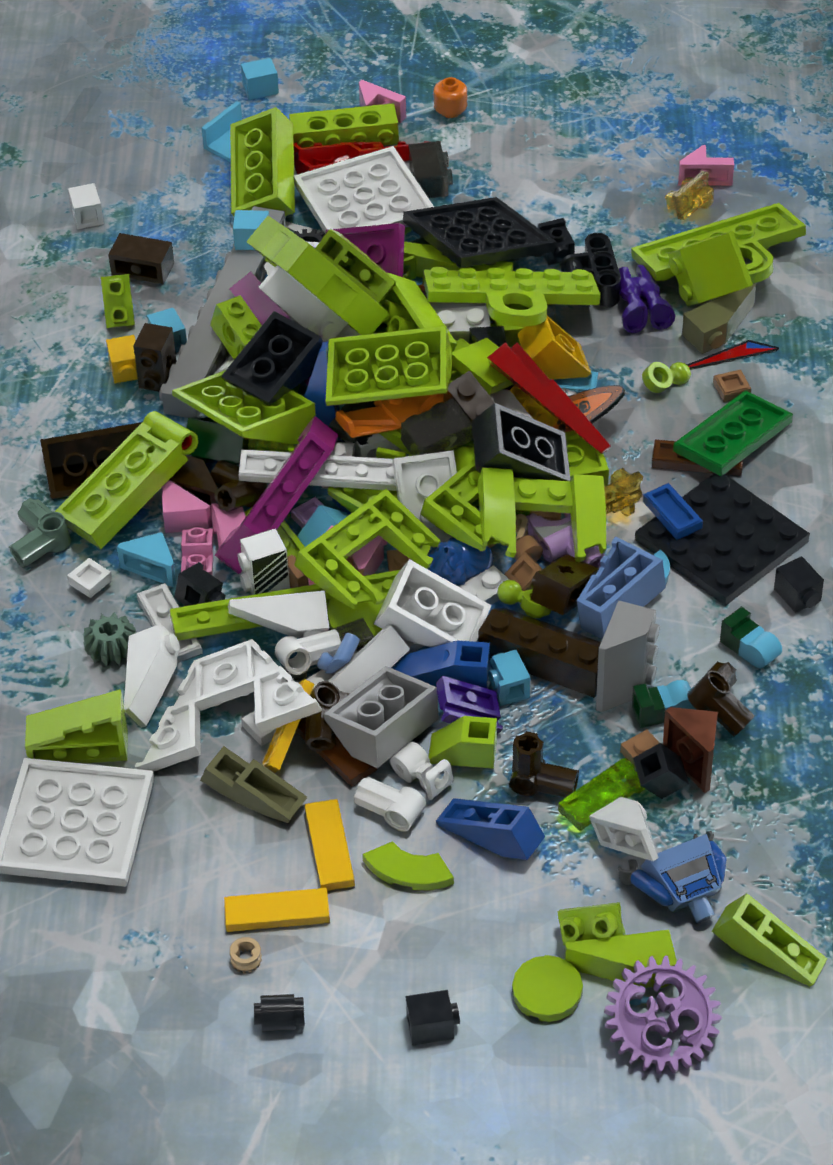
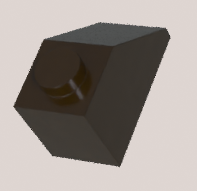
M185 455L188 461L169 480L208 505L218 504L214 499L215 490L218 488L204 460Z

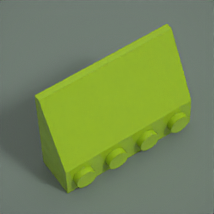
M447 326L329 339L326 406L447 393L452 373V350Z
M225 371L172 390V396L245 438L292 445L298 444L299 441L297 439L311 419L316 416L315 403L292 390L269 406L224 381L221 376Z

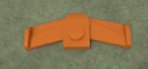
M444 394L374 401L376 407L349 412L336 411V421L351 438L399 429L405 430L417 425L420 420L445 404L443 402Z

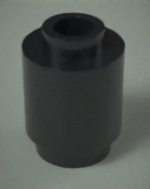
M294 994L261 995V1003H254V1025L262 1024V1032L296 1030V1026H305L303 997H294Z

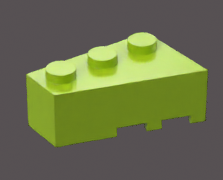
M121 689L27 715L25 732L27 758L81 764L128 761V728Z

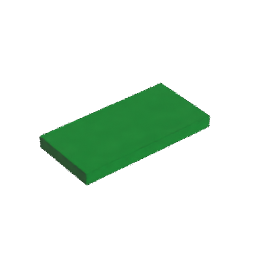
M745 390L677 440L673 445V452L722 476L792 423L793 414Z

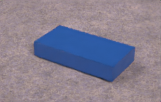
M669 483L643 494V503L676 540L703 528V520Z

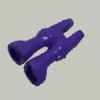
M637 265L636 277L633 278L628 267L619 268L621 276L620 295L628 304L622 314L624 329L629 333H637L643 330L648 321V309L651 324L655 329L669 328L675 321V312L672 306L661 298L660 288L654 282L645 266ZM642 299H643L644 301H647L648 309H647V306L645 305V303L642 301Z

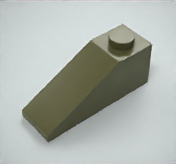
M753 283L750 287L720 296L684 313L682 335L701 354L726 344L753 308L756 284Z

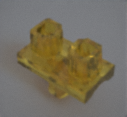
M701 171L694 178L687 177L682 181L681 188L678 191L671 190L665 195L668 209L676 210L678 219L685 220L698 208L707 209L713 204L714 190L708 184V172Z
M624 468L614 471L611 475V484L604 485L606 514L621 511L623 515L628 517L635 513L634 504L642 498L640 484L643 481V476L639 471L632 474Z

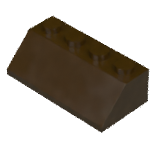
M142 422L41 439L51 499L70 496Z
M497 608L490 611L478 630V642L490 643V660L492 656L498 653L517 650L530 675L590 697H596L598 654L601 642L507 608Z

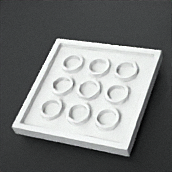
M394 146L294 175V185L325 234L326 230L330 228L340 229L401 223L405 227H409L403 222L404 211L434 207Z
M24 758L0 836V874L127 887L154 782L153 771Z

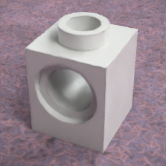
M95 183L68 188L70 207L77 230L103 225L101 202Z

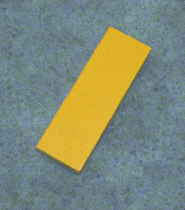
M306 679L299 682L304 691L310 695L315 684ZM300 719L276 728L262 761V765L273 773L280 770Z
M338 799L305 804V813L320 888H327V891L354 887L355 879Z
M327 888L224 897L226 932L330 923Z

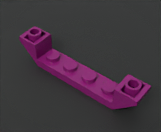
M314 416L297 439L299 441L298 445L240 526L231 531L214 556L237 574H240L242 572L238 561V553H242L240 539L275 528L276 530L333 451L338 434Z

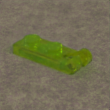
M622 758L558 803V811L581 832L592 824L589 818L591 814L620 797L629 798L634 793H641L645 788L640 785L637 772L634 770V764L627 758Z

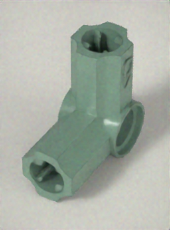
M29 498L22 503L20 510L17 512L18 517L32 531L10 545L9 549L17 563L24 568L49 551L56 553L67 549L71 544V537L65 518L61 513L51 511L39 499Z

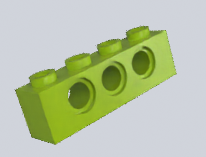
M394 103L289 114V120L293 123V143H297L302 148L313 147L314 143L320 142L322 146L340 144V142H381L385 146L395 145L399 141L398 119Z
M241 295L216 304L210 326L234 360L262 326ZM301 384L292 389V391L298 393Z

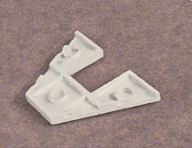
M251 639L193 661L188 670L187 677L182 681L177 690L179 697L174 706H169L159 722L158 730L149 740L152 746L143 762L136 763L135 768L152 770L154 772L201 755L200 711L219 706L224 702L249 695L254 692L255 724L261 733L321 712L322 708L315 698L313 699L305 692L302 686L295 682L289 673L281 666H278L271 656L262 651L259 645Z

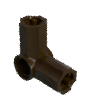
M225 460L218 461L210 473L218 487L215 490L214 499L217 501L219 509L226 512L242 506L253 507L268 484L265 482L239 481V466Z
M717 661L688 691L687 697L696 710L718 712L717 721L734 737L744 729L755 715L730 692L731 687L737 681L735 675L737 669L729 662L720 663Z
M328 681L319 682L310 694L313 699L317 700L322 711L306 717L305 744L309 746L310 750L319 752L331 750L335 746L336 734L324 719V713L350 694L339 691L337 686Z
M526 731L524 734L516 736L513 742L512 775L509 781V787L512 791L522 796H533L538 791L569 799L574 798L579 779V770L545 763L543 759L544 742L539 739L537 733Z

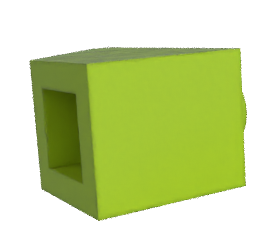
M463 716L432 733L429 749L430 763L438 764L441 760L445 759L451 766L494 769L497 747V718Z

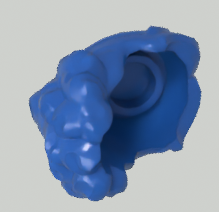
M454 537L448 539L447 542H440L438 547H430L427 555L433 558L428 570L456 586L464 585L465 581L490 568L494 560L493 553L489 547H486L485 551H480Z

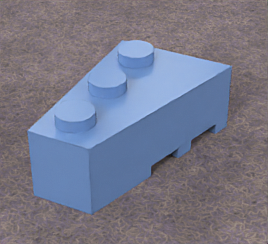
M616 536L611 542L612 548L608 555L602 557L600 561L601 566L596 575L592 574L577 599L581 629L600 639L604 637L618 600L644 607L666 588L663 560Z

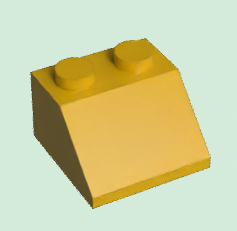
M547 316L543 323L525 326L517 334L521 347L550 380L584 378L592 374L581 344L549 316Z

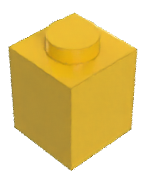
M134 335L106 339L114 384L138 380L133 348L136 341Z

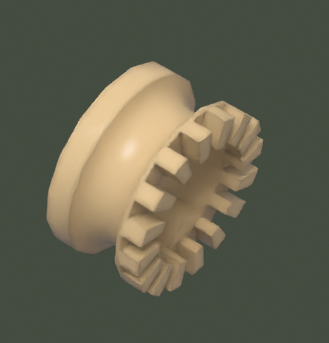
M242 937L232 943L230 946V957L233 968L237 969L238 972L243 971V973H246V971H249L250 973L252 969L256 970L257 966H260V962H262L261 947L255 939ZM244 949L246 951L250 950L252 957L248 959L240 958L241 950L242 952H244Z

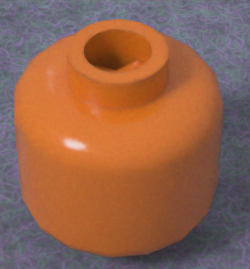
M453 77L445 78L436 83L433 89L434 109L446 118H455L463 113L467 108L466 85Z

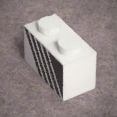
M276 528L240 539L242 553H238V561L244 574H240V581L244 591H250L251 595L290 589L287 549Z

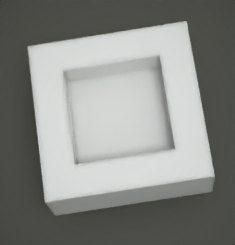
M90 558L67 575L68 584L89 598H92L112 581L111 572Z

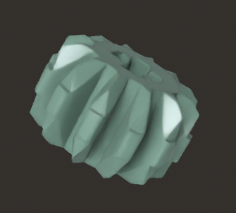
M114 612L110 617H105L101 613L100 620L90 619L89 627L84 628V649L87 655H91L94 663L102 660L104 665L107 666L109 662L115 661L119 665L121 658L127 659L129 636L135 634L136 629L133 623H129L126 616L118 618Z

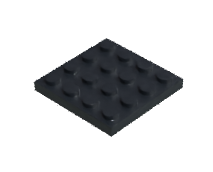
M497 197L404 211L403 222L439 250L442 255L454 262L459 268H472L482 264L494 265L499 261H517L520 258L529 256L541 257L546 253H552L556 250L557 242Z
M715 473L682 496L686 503L703 520L702 529L676 540L655 516L635 531V540L653 554L662 550L668 557L671 567L725 606L808 543L810 536L809 532L726 474L719 476Z

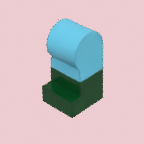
M741 606L722 620L720 642L751 665L761 669L782 654V645L774 634L764 631L762 627L751 620V613Z
M676 680L666 686L662 685L647 688L646 683L633 686L632 708L640 728L664 723L665 710L670 707L696 710L687 697V693L691 689L689 683L684 680Z

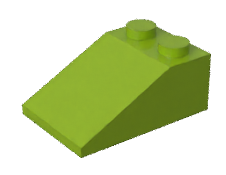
M734 231L704 239L668 253L670 269L676 275L679 283V294L687 306L699 304L753 285Z

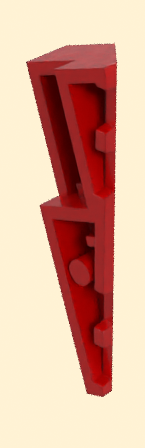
M398 141L397 145L394 146L403 161L432 154V143L429 141L415 144H406L405 141ZM320 142L314 143L313 147L302 148L297 143H294V167L296 173L301 174L392 146L384 147L381 142H340V144L322 146Z
M505 342L487 357L489 364L599 453L602 454L611 448V445L554 379L550 380L518 342L511 348Z

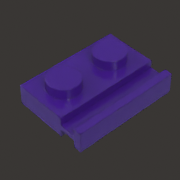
M442 676L436 682L439 707L444 713L441 717L442 722L452 723L463 716L497 718V735L503 730V726L499 725L498 722L501 715L496 691Z

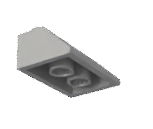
M618 600L599 646L596 711L604 712L632 701L633 686L645 683L646 686L647 684L653 685L657 667L652 665H654L658 654V646L654 644L657 641L660 625L655 624L656 610Z
M385 666L325 712L324 719L353 758L379 768L439 719L437 687Z

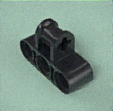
M591 233L585 238V253L567 255L561 260L560 268L562 272L582 269L592 273L600 292L599 305L602 307H613L620 301L621 282L615 255L607 235Z

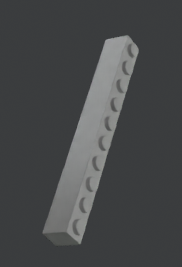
M253 206L252 210L269 211L271 218L286 227L285 211ZM233 244L231 252H227L225 265L222 270L217 272L216 283L213 288L209 289L204 307H200L195 326L192 325L189 329L186 344L180 347L179 358L176 364H172L167 383H163L160 388L159 399L163 401L165 414L186 418L198 417L201 412L172 396V390L213 375L225 363L229 352L210 326L216 304L234 298L235 296L229 288L250 271L261 283L264 281L267 274L264 268L266 264L264 260L266 258L256 250H235Z

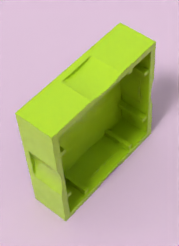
M269 215L246 241L275 267L278 265L360 335L373 334L388 316L389 312L313 246Z

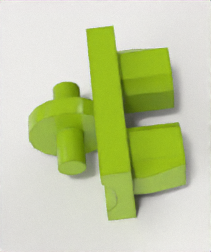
M129 274L101 277L106 328L135 325Z
M620 902L567 908L557 911L563 946H565L566 942L626 935L621 918Z

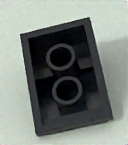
M273 311L221 377L224 381L270 406L312 375L323 342L322 337Z
M493 403L472 420L477 472L481 473L482 467L511 469L515 478L571 481L565 432L497 403Z

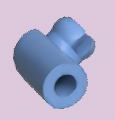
M346 633L334 656L327 652L322 653L317 662V667L325 670L326 674L335 673L349 663L360 639L354 634Z

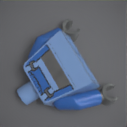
M707 831L705 835L698 837L697 834H694L692 840L657 853L658 859L655 861L646 859L641 865L642 870L638 869V863L635 859L628 861L630 870L618 867L621 883L634 885L660 905L667 906L672 912L688 906L695 922L700 923L715 915L708 898L714 896L722 888L721 884L725 879L727 858L714 842V833Z

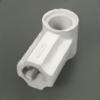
M335 629L300 639L286 636L276 644L275 655L289 673L300 675L306 672L310 666L316 665L322 653L327 652L334 656L341 644L339 633ZM298 652L294 658L289 659L292 653Z
M370 777L361 780L354 795L355 804L384 816L385 821L392 828L401 832H406L410 829L426 806L425 798L417 790L410 787H403L398 790Z

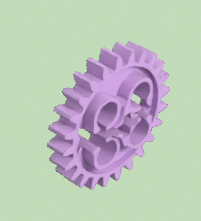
M650 956L646 968L637 960L634 964L635 973L625 968L622 976L626 982L615 979L612 985L618 992H608L606 997L614 1005L605 1006L604 1013L613 1016L612 1019L606 1021L605 1028L616 1029V1032L613 1033L609 1040L610 1042L621 1040L623 1044L618 1053L620 1055L630 1051L632 1053L629 1061L631 1065L639 1058L642 1059L643 1071H646L651 1063L656 1065L657 1074H661L664 1066L667 1064L671 1072L676 1073L678 1062H681L686 1069H689L692 1066L690 1056L701 1061L704 1054L700 1047L710 1051L714 1044L707 1037H717L720 1032L717 1028L711 1026V1024L720 1023L722 1016L712 1013L721 1004L720 1001L709 999L715 992V987L704 989L702 985L707 976L703 975L696 979L693 976L696 968L694 965L687 971L682 970L683 962L680 958L675 966H670L668 956H664L661 965H657L653 956ZM653 973L655 974L653 990L656 992L664 984H672L678 989L679 996L677 998H668L662 991L658 993L655 1000L653 996L649 997L646 1002L647 1011L645 1013H636L630 1007L629 1001L632 999H642L645 994L643 986L639 987L633 983L646 984L651 979ZM658 1009L661 1012L668 1011L670 1013L667 1022L664 1017L657 1018L655 1016ZM680 1016H689L694 1020L696 1027L691 1031L684 1030L680 1036V1041L682 1043L686 1042L692 1045V1047L687 1045L679 1046L674 1051L673 1056H670V1047L672 1045L670 1038H667L666 1042L660 1046H654L648 1042L646 1038L647 1032L657 1031L664 1038L668 1035L670 1029L672 1033L677 1031L680 1026L678 1023Z

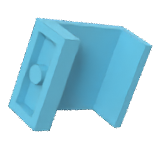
M236 101L202 127L204 149L230 163V124L242 120L240 102Z

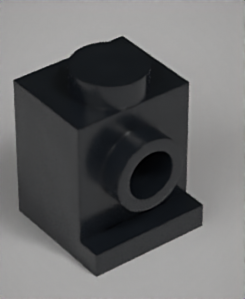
M564 218L538 223V228L557 242L555 252L543 255L548 266L560 263L567 255L575 254V242L566 227Z
M200 562L180 572L178 575L174 598L185 606L225 600V594L221 592L223 582L203 570L204 565Z

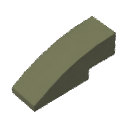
M225 746L221 748L205 768L200 780L215 791L244 807L289 823L307 799L305 794L255 759L248 763Z

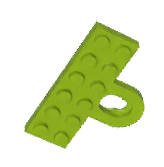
M776 203L632 247L631 254L632 258L639 265L645 266L656 282L665 281L676 276L670 269L668 253L692 243L734 231L742 256L752 261V263L746 264L752 283H758L770 277L774 270L773 256L767 249L773 245L791 242L798 237L805 236L806 225L783 205Z
M433 267L431 270H423V283L428 302L486 303L488 314L493 320L510 326L525 327L543 323L547 318V304H600V292L593 274L582 269H576L572 272H560L556 269L533 272L526 268H520L516 271H504L500 268L476 271L470 267L460 268L459 270ZM521 304L527 306L529 309L516 310L508 308L505 305Z

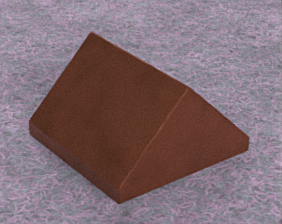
M670 707L665 710L663 745L681 756L686 775L706 793L710 790L718 712Z

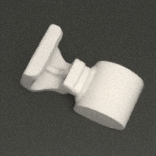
M415 742L407 744L390 759L393 770L400 778L408 783H411L416 778L419 779L428 800L435 798L454 781L450 763L443 759L433 767L426 751ZM444 771L443 779L437 778L438 774Z

